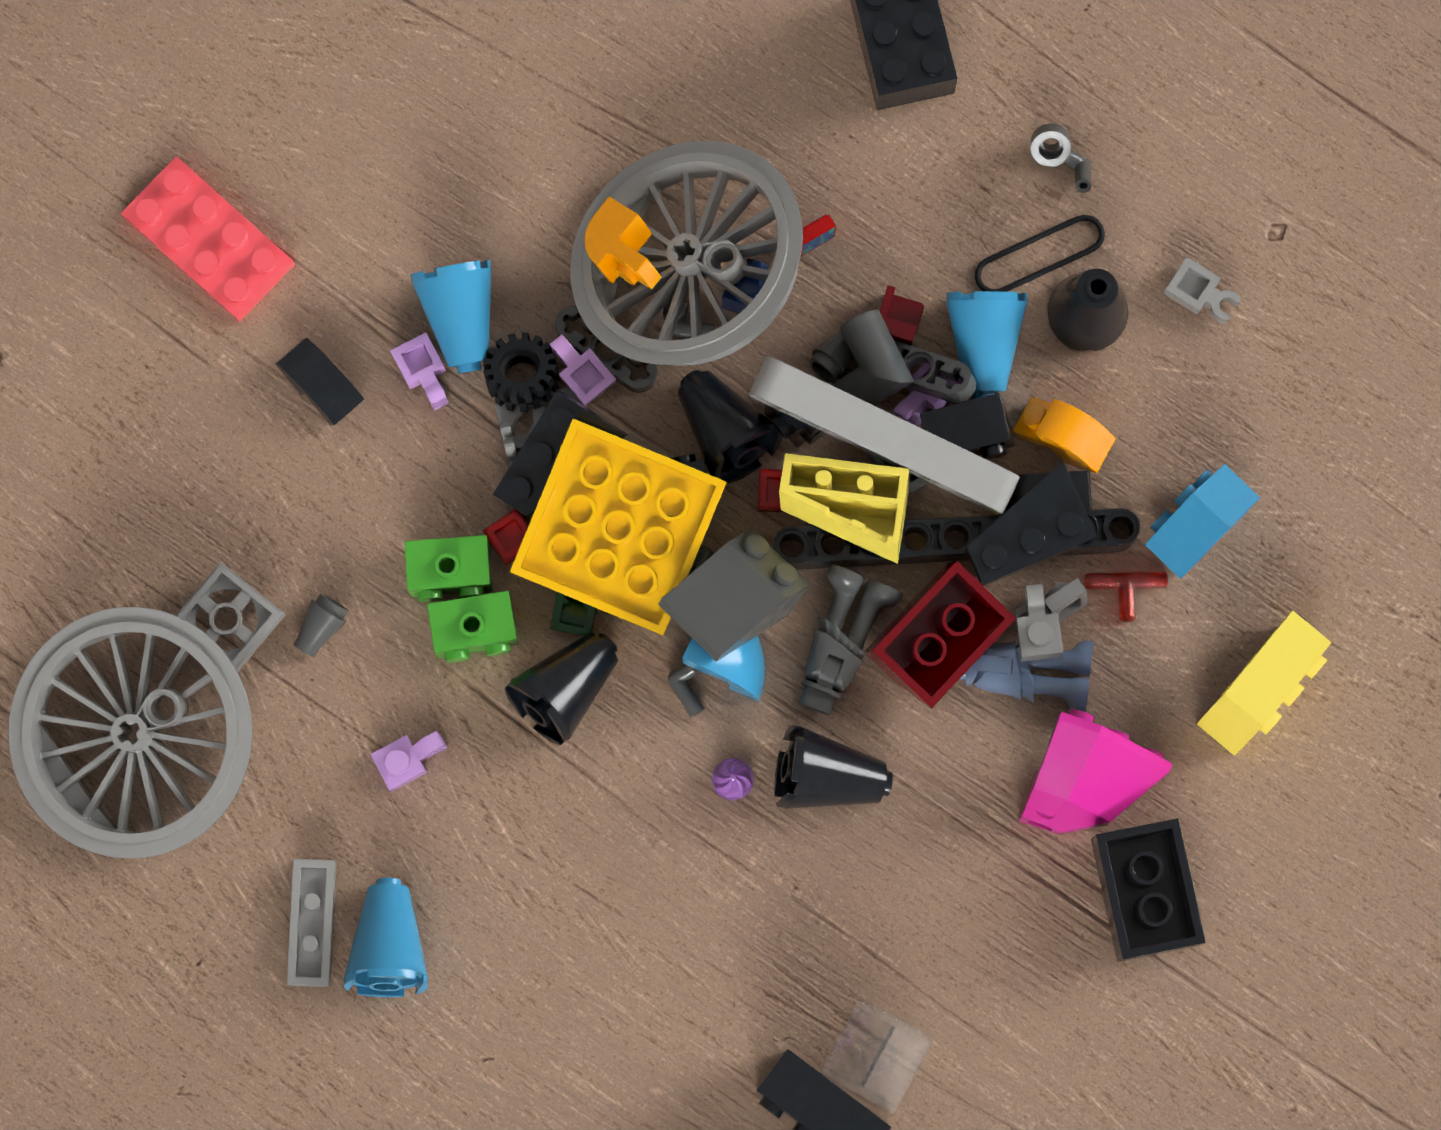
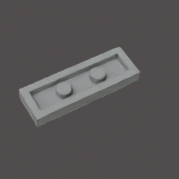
M293 859L287 969L288 986L331 987L337 861Z

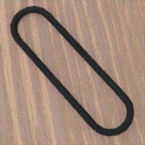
M1076 216L993 254L978 264L975 270L976 284L982 291L1008 292L1086 256L1102 245L1105 237L1103 225L1093 216ZM1080 221H1090L1098 228V240L1091 247L999 289H990L981 280V271L988 263Z

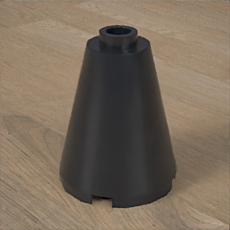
M1090 269L1068 276L1055 287L1048 302L1049 326L1057 339L1070 349L1078 351L1103 350L1116 342L1127 324L1128 304L1126 297L1115 277L1104 269Z
M695 370L681 380L678 397L710 475L726 481L727 484L733 483L759 469L762 464L758 459L767 451L771 457L777 451L782 442L780 430L712 372Z
M588 633L511 679L510 683L505 687L508 700L522 718L528 714L537 723L533 729L538 734L554 744L562 745L566 740L570 739L618 662L615 654L617 647L605 634L600 633L597 636L594 633Z
M789 726L785 732L783 740L790 741L786 752L779 751L777 758L774 796L781 797L776 803L777 807L789 809L879 803L883 796L890 794L893 774L887 771L885 762L801 726Z

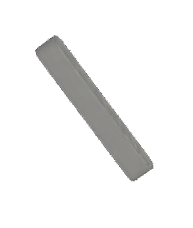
M765 357L749 392V396L896 467L907 468L909 473L1000 515H1003L1020 478L1017 474L772 357Z

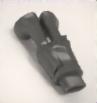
M830 565L827 573L828 580L834 588L833 599L827 618L818 616L819 630L814 629V639L805 667V677L808 679H803L801 685L805 686L799 701V704L825 715H830L835 700H841L843 696L839 692L843 693L859 667L864 663L862 659L867 654L863 650L865 640L879 611L883 608L894 607L902 597V593L892 587L875 581H867L855 618L848 634L845 635L842 632L844 622L865 578L837 565Z

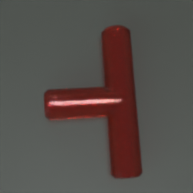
M1166 572L1087 573L1085 575V588L1087 590L1118 589L1119 620L1122 622H1133L1136 619L1135 589L1166 588L1168 586V575Z

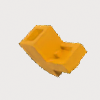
M609 196L594 214L585 232V249L589 258L612 284L620 276L632 285L639 281L652 290L662 277L648 258L638 253L652 235L651 230L636 212Z
M1034 397L1030 398L1012 431L1022 440L1050 448L1066 464L1090 470V472L1096 474L1116 439L1102 424L1078 408L1057 399H1053L1052 403Z

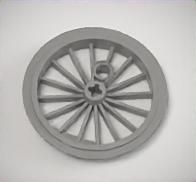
M694 141L680 143L657 150L637 160L614 177L598 194L583 217L574 240L570 260V282L576 307L584 323L611 350L629 359L648 364L675 366L703 364L718 360L743 348L757 338L773 322L785 305L793 288L803 243L802 219L795 195L788 182L771 163L746 148L725 142ZM703 177H716L696 232L694 180ZM736 180L746 184L745 189L712 227L728 181ZM679 182L684 183L686 233L683 234L680 232L660 194L663 189ZM757 194H763L770 201L771 206L727 232ZM609 196L636 212L641 219L654 196L675 237L670 241L647 225L652 232L650 237L666 247L667 250L641 247L638 253L650 260L660 261L651 264L662 277L652 290L641 284L613 301L618 283L627 281L619 276L612 284L589 258L585 249L584 239L587 226ZM776 220L778 238L739 246L734 245ZM776 252L771 270L747 266L746 257ZM733 260L727 268L722 269L721 262ZM706 277L748 306L736 317L728 321ZM743 277L765 281L754 299L739 290L734 284L738 283ZM699 282L723 324L719 328L703 335L701 330ZM660 290L628 329H625L615 321V316ZM689 292L691 338L672 340ZM673 297L658 340L640 336Z
M142 607L106 609L86 615L62 628L38 650L29 662L18 683L11 705L8 729L10 756L17 781L27 801L38 816L58 835L82 849L115 858L156 856L180 848L202 835L216 823L234 800L243 782L250 760L252 748L250 705L242 680L233 663L220 646L201 629L178 616L160 610ZM139 632L146 634L135 703L120 636L126 633ZM158 636L175 643L181 649L158 688L148 694L156 638ZM107 638L110 639L125 706L86 652L89 647ZM189 653L207 671L205 676L182 693L175 689H168ZM76 657L79 658L118 715L60 679L63 671ZM213 680L223 707L186 716L188 712L187 699ZM54 686L109 719L113 724L47 715L46 707ZM164 696L170 697L175 704V711L169 719H164L161 712H158V705ZM225 713L226 743L159 732L161 729ZM44 721L110 731V736L58 748ZM130 725H139L140 730L136 733L138 739H129L128 735L132 732ZM157 739L225 749L217 777ZM109 742L114 743L76 773L73 772L62 755ZM155 749L212 784L207 794L196 806ZM120 750L92 798L80 780ZM127 759L119 818L116 826L99 805ZM149 759L188 812L180 819L166 826L163 823ZM138 762L154 826L152 831L134 832L128 830Z

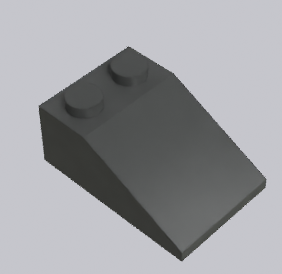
M751 528L726 543L666 594L658 605L717 662L789 616L810 584L763 537Z

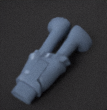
M1015 641L993 643L959 680H966V686H971L974 681V686L979 689L1012 696L1018 700H1021V697L1024 696L1033 703L1035 694L1061 698L1068 702L1069 709L1086 712L1090 679L1031 674L1030 669L1060 670L1083 677H1090L1094 641H1081L1074 649L1063 651V657L1024 662H1021L1019 644L1016 645Z

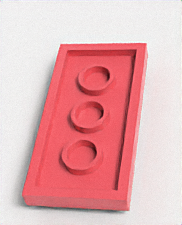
M177 156L120 213L128 223L239 323L295 265L289 256Z

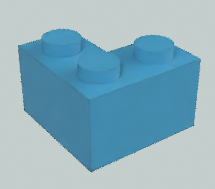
M1226 464L1214 474L1207 469L1174 501L1179 508L1173 515L1166 510L1153 523L1150 528L1155 534L1148 540L1145 546L1181 579L1251 509L1260 497Z

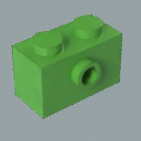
M487 535L404 541L407 590L411 597L418 596L419 602L443 600L442 594L459 593V598L484 595V591H493L490 542Z
M509 591L427 604L434 653L437 658L445 657L446 663L469 660V653L486 651V656L504 655L511 652V646L519 645L512 597Z

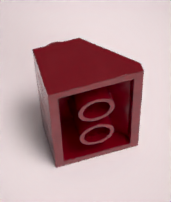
M958 561L947 563L872 642L865 652L893 681L932 709L1016 618Z

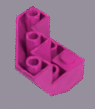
M1070 709L1069 714L1061 712L1056 719L1042 764L1033 775L1018 821L1055 834L1106 826L1169 773L1173 763L1165 760L1163 753L1147 747H1141L1130 741L1128 734L1093 723L1094 716L1076 709Z

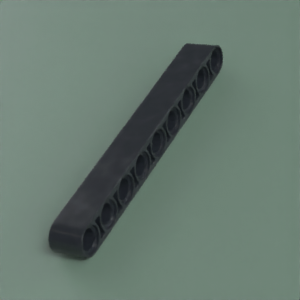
M1128 509L1086 510L1096 532V539L1057 556L1126 551L1132 546L1140 533L1139 519ZM1002 515L904 520L898 564L969 561L970 559L965 550L966 547ZM1113 522L1126 524L1129 528L1130 536L1123 540L1113 537L1110 533L1109 525ZM814 525L786 527L779 531L774 538L773 549L796 570L829 568L830 565L858 567L897 564ZM953 530L959 531L966 537L967 544L962 548H952L945 542V534ZM909 533H918L925 539L926 545L918 551L910 550L904 544L903 538ZM835 537L841 540L844 549L837 555H829L823 551L821 543L826 538ZM789 539L796 540L802 545L803 551L797 557H787L780 550L781 544Z

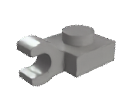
M1078 578L1069 584L1066 582L1057 584L1047 593V598L1044 599L1045 614L1058 613L1059 623L1088 605L1087 590ZM1026 604L1016 610L1015 618L1028 616Z
M1042 584L1025 586V602L1028 616L1016 618L1021 662L1063 657L1058 613L1045 614Z

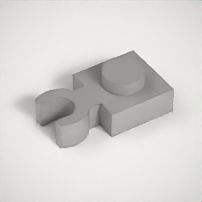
M1188 257L1185 258L1163 293L1197 315L1203 306L1210 309L1212 318L1221 324H1226L1230 316L1220 309V303L1229 302L1237 307L1241 301L1240 296L1233 291H1219L1215 287L1221 278Z

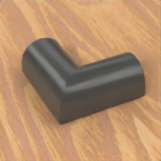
M878 309L862 313L840 327L859 367L832 383V386L876 406L914 382Z

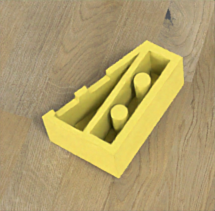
M785 453L779 489L781 511L898 564L909 493V469Z
M1292 611L1250 659L1234 681L1224 690L1215 704L1197 722V725L1235 756L1259 730L1266 735L1282 717L1276 710L1282 703L1289 707L1301 694L1305 687L1299 682L1305 675L1312 679L1327 661L1322 654L1332 642Z

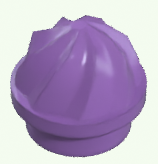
M735 758L726 759L720 762L714 769L712 784L717 794L724 799L738 800L750 792L753 786V773L744 761Z

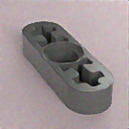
M569 306L561 310L555 321L558 337L562 334L580 355L589 348L596 355L595 346L600 340L594 334L585 348L582 346L586 342L585 336L578 331H573L570 335L566 333L568 329L565 321L567 319L573 322L578 317L582 319L577 307ZM582 319V320H581V327H582V329H583L584 331H586L588 334L591 335L592 332H591L590 329L586 326V324L584 323V321H583V319ZM617 353L615 357L609 360L599 358L616 378V381L632 392H646L657 381L658 374L655 364L643 363L627 358L628 362L636 368L641 367L642 364L647 365L646 374L649 378L646 380L638 378L636 381H632V371L624 364L621 365L620 371L614 369L623 361L624 356Z
M894 340L910 374L914 366L919 363L926 362L931 365L930 371L925 377L920 379L913 378L914 382L906 386V388L950 403L964 402L974 394L976 380L966 364ZM941 373L946 379L957 381L961 376L963 382L962 384H954L951 388L945 379L940 378Z

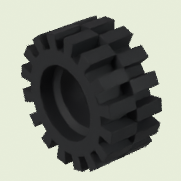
M522 332L521 339L516 340L515 333L508 335L510 342L505 343L500 338L495 341L497 350L490 346L487 351L488 358L483 360V373L491 398L494 397L495 402L499 406L505 403L509 411L514 412L515 406L519 405L520 412H528V404H533L536 410L541 407V398L548 403L552 399L550 391L556 393L558 389L557 380H560L555 354L554 352L552 353L548 342L543 344L542 338L537 335L531 341L529 333ZM519 363H531L537 368L536 374L523 382H513L506 377L507 370Z

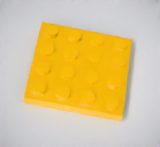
M572 419L510 572L660 635H664L671 617L658 603L666 594L689 576L727 482L586 423Z

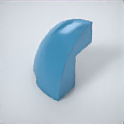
M758 635L717 662L691 638L682 657L683 664L729 683V689L757 702L760 701L765 684L766 665L763 647Z

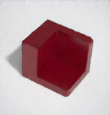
M888 285L879 312L893 340L912 346L924 305L920 302L894 295L896 287Z

